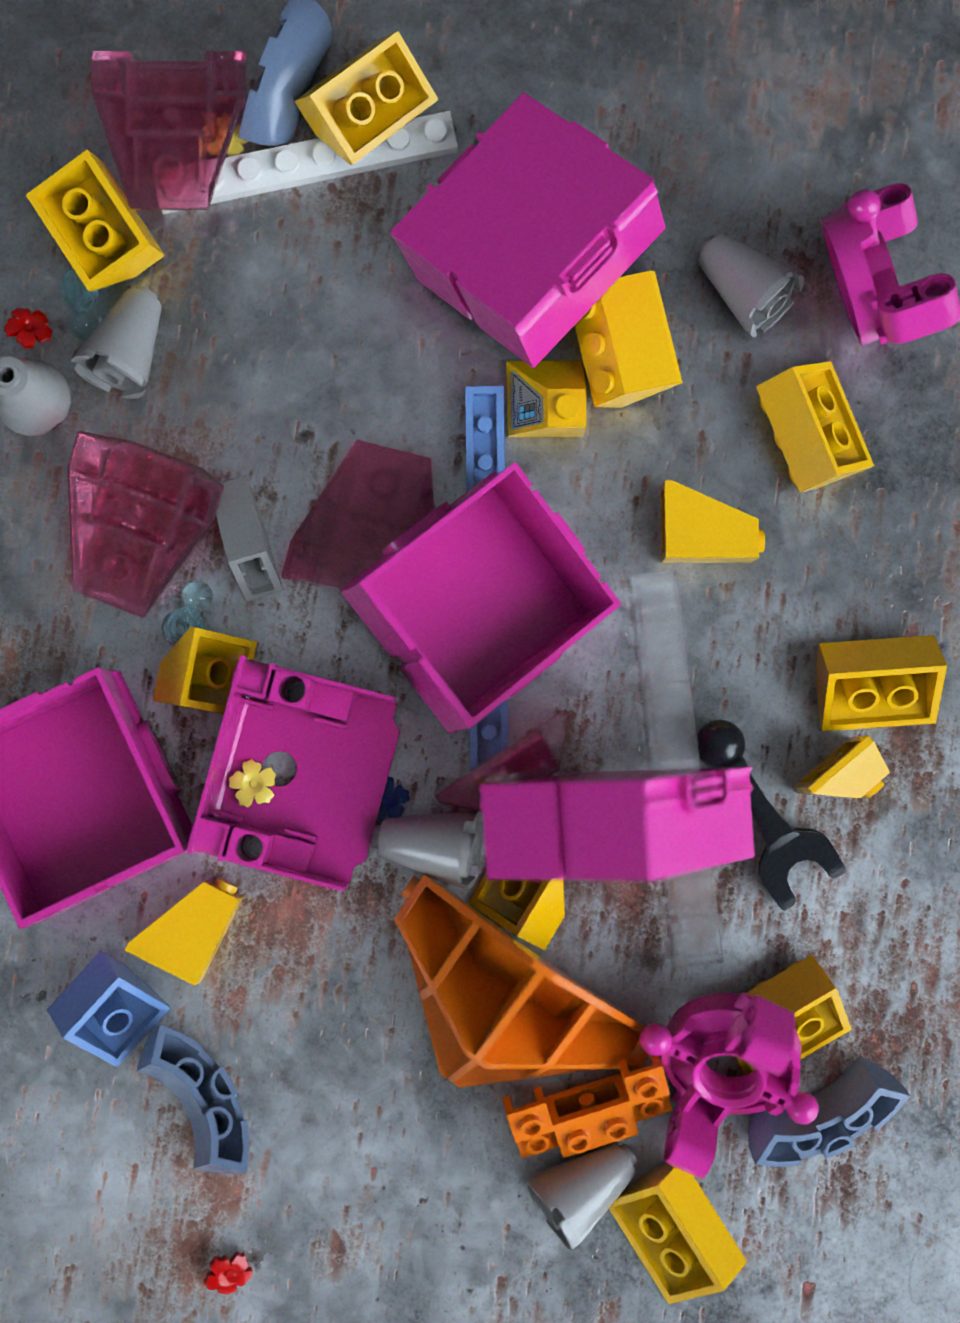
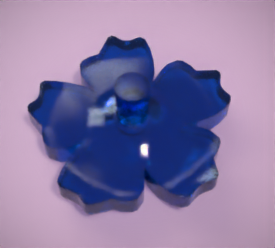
M388 777L377 817L379 821H383L386 818V812L389 818L402 816L405 808L400 804L410 800L409 791L404 789L402 785H397L394 788L393 777Z

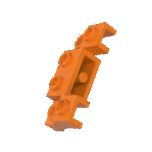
M649 1054L652 1065L634 1071L629 1070L625 1059L618 1061L621 1075L618 1073L546 1097L543 1095L541 1086L533 1088L536 1102L517 1108L513 1107L510 1095L502 1097L506 1115L521 1158L540 1154L560 1147L563 1158L583 1153L638 1135L636 1122L673 1111L664 1069L659 1056Z

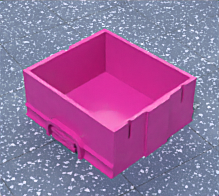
M523 92L484 134L479 131L475 135L479 144L476 147L471 144L437 179L439 184L437 188L431 183L426 186L428 192L390 231V234L395 239L396 245L402 251L416 279L469 320L474 317L478 327L534 369L666 229L657 197L658 191L654 185L655 179L611 151L608 143L575 121L569 123Z
M516 462L499 473L494 471L449 505L445 501L435 510L383 548L382 552L385 554L383 557L339 590L391 658L397 656L403 664L398 668L449 734H456L459 730L470 729L499 704L516 695L554 664L565 650L622 605L606 582L601 583L599 581L601 576L584 554L586 551L584 546L561 515L551 510L537 490L532 491L530 486L533 484Z
M98 667L74 678V683L66 682L45 693L37 691L0 709V888L19 929L36 925L114 888L115 885L127 882L187 852L192 823L178 795V792L183 790L180 785H176L173 781L176 777L155 733L150 732L151 721L143 720L121 671H110Z
M752 767L587 772L478 785L482 794L480 809L483 812L487 879L651 881L754 858L750 793L753 790L750 782Z

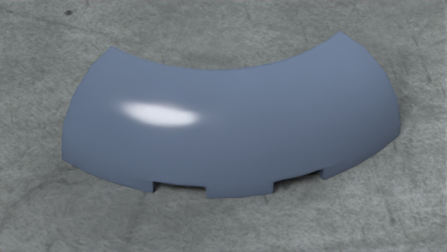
M290 0L282 11L280 21L284 25H280L275 37L269 36L258 64L261 69H264V73L258 77L254 90L250 89L238 138L260 145L271 146L284 145L294 140L301 112L294 101L308 91L320 61L332 45V27L328 15L315 0Z
M158 1025L151 1032L145 1043L136 1071L164 1084L184 1107L194 1135L195 1159L193 1169L222 1174L247 1173L249 1159L247 1119L243 1120L241 1107L236 1096L239 1093L224 1067H219L203 1050L204 1047L175 1029Z
M858 1056L841 1077L812 1095L816 1098L819 1112L816 1119L811 1123L798 1124L790 1119L787 1109L777 1116L768 1113L766 1110L751 1114L748 1127V1144L752 1158L756 1165L788 1167L802 1165L803 1158L822 1153L826 1159L854 1147L853 1139L866 1132L872 1126L876 1131L882 1128L901 1109L910 1097V1094L898 1079L887 1070L872 1061Z

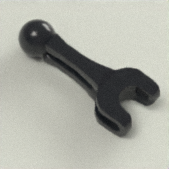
M714 720L708 722L699 730L695 739V750L699 759L710 768L748 767L746 760L742 757L745 751V738L742 731L735 724L726 720ZM750 772V782L753 787L750 793L751 811L765 843L758 863V874L763 885L780 909L786 911L794 906L796 902L787 879L789 870L797 862L804 860L815 861L833 879L846 874V867L832 843L823 833L812 828L793 827L766 799Z

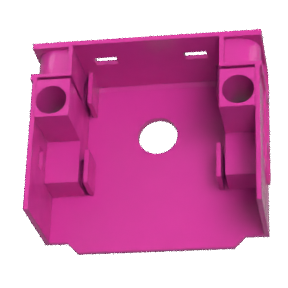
M240 655L234 671L230 695L197 816L190 832L186 853L194 854L201 852L218 857L217 861L220 862L228 861L344 892L350 885L354 867L367 859L400 734L393 721L398 704L397 699L392 696L282 668L273 663L266 664L251 660L246 656ZM296 682H303L305 684L303 698L298 702L292 703L288 697L290 686ZM274 752H286L293 757L297 766L296 775L285 786L268 787L274 794L270 803L258 804L254 797L253 803L249 808L239 805V800L235 797L236 792L239 790L229 787V777L233 776L235 771H241L244 774L242 767L244 761L252 759L263 767L265 759ZM252 835L257 836L262 842L263 851L260 856H254L248 850L247 842Z

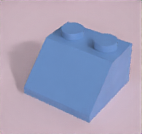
M100 951L50 1005L47 1012L65 1040L118 1067L166 1014L170 1006L129 967Z

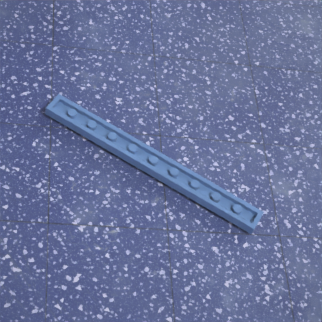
M465 386L466 492L494 471L499 473L505 469L504 386ZM508 700L499 704L470 728V772L509 771Z

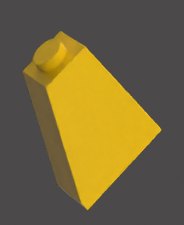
M665 480L661 485V563H752L759 558V552H764L765 532L764 529H759L758 518L673 480Z
M217 877L215 882L210 879L204 881L132 939L124 951L196 986L203 980L244 896L236 893L238 886L223 878Z

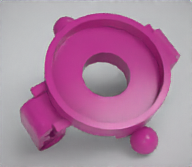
M896 183L875 191L869 189L859 190L851 196L849 201L841 206L840 210H833L832 214L820 218L825 244L852 328L861 346L879 340L881 345L887 343V341L893 343L909 342L949 328L960 320V301L956 281L953 276L938 273L903 286L898 284L895 269L885 242L912 232L918 224L912 190L909 185Z
M744 992L742 994H709L696 998L679 1008L671 1017L667 1027L663 1024L653 1023L647 1025L641 1032L640 1042L643 1050L650 1055H662L661 1063H663L665 1073L669 1081L676 1088L670 1097V1100L677 1104L669 1119L663 1161L699 1179H703L709 1172L715 1158L718 1128L728 1114L745 1115L766 1110L768 1113L777 1116L787 1109L790 1119L798 1124L811 1123L818 1115L819 1106L816 1098L808 1092H798L800 1084L801 1042L795 1029V1013L756 994L751 996ZM719 1055H732L750 1063L755 1069L750 1074L742 1077H727L713 1071L706 1061Z

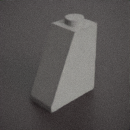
M247 476L227 479L222 483L209 486L227 561L246 601L283 591L259 507Z

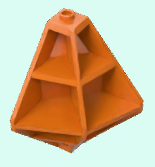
M423 874L421 879L415 875L411 878L401 893L406 898V901L398 911L394 921L408 946L439 1072L443 1077L460 1088L598 1069H620L618 1061L624 1059L629 1069H640L649 1054L643 1050L640 1035L648 1024L553 966L505 933L435 878Z

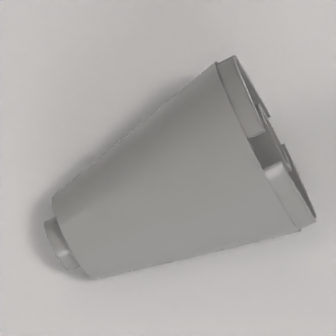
M723 233L707 237L698 249V254L700 255L698 258L699 266L743 329L752 337L757 336L756 330L758 328L766 332L776 324L794 303V300L789 297L794 288L801 292L804 286L805 278L797 270Z
M145 287L127 289L74 352L71 358V363H77L74 370L88 383L108 393L112 387L123 390L121 397L127 399H138L144 395L148 385L162 309L160 302L157 300L158 297L153 291Z
M17 357L0 358V420L12 431L26 436L44 435L50 432L58 423H62L67 417L71 405L70 387L61 372L51 364L40 360Z
M470 809L385 818L382 825H376L374 829L373 848L378 849L379 856L454 886L471 889L476 879V876L469 875L471 865L479 866L481 858L483 822H476V820L482 816V812Z
M613 1142L534 1175L524 1185L537 1209L541 1208L547 1218L546 1222L568 1249L573 1250L576 1246L580 1245L636 1176L634 1166L638 1162L634 1154L624 1143L618 1146Z

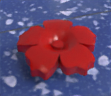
M17 308L11 311V318H8L3 330L6 332L7 337L17 336L16 342L21 344L23 349H33L35 340L39 343L51 341V336L53 335V330L48 327L49 320L47 315L40 310H35L31 314L28 308Z
M235 1252L230 1261L226 1255L222 1257L215 1256L209 1262L212 1271L207 1272L203 1282L208 1290L217 1289L218 1293L228 1295L236 1292L237 1285L240 1287L244 1286L252 1278L253 1270L251 1267H248L249 1264L244 1252Z

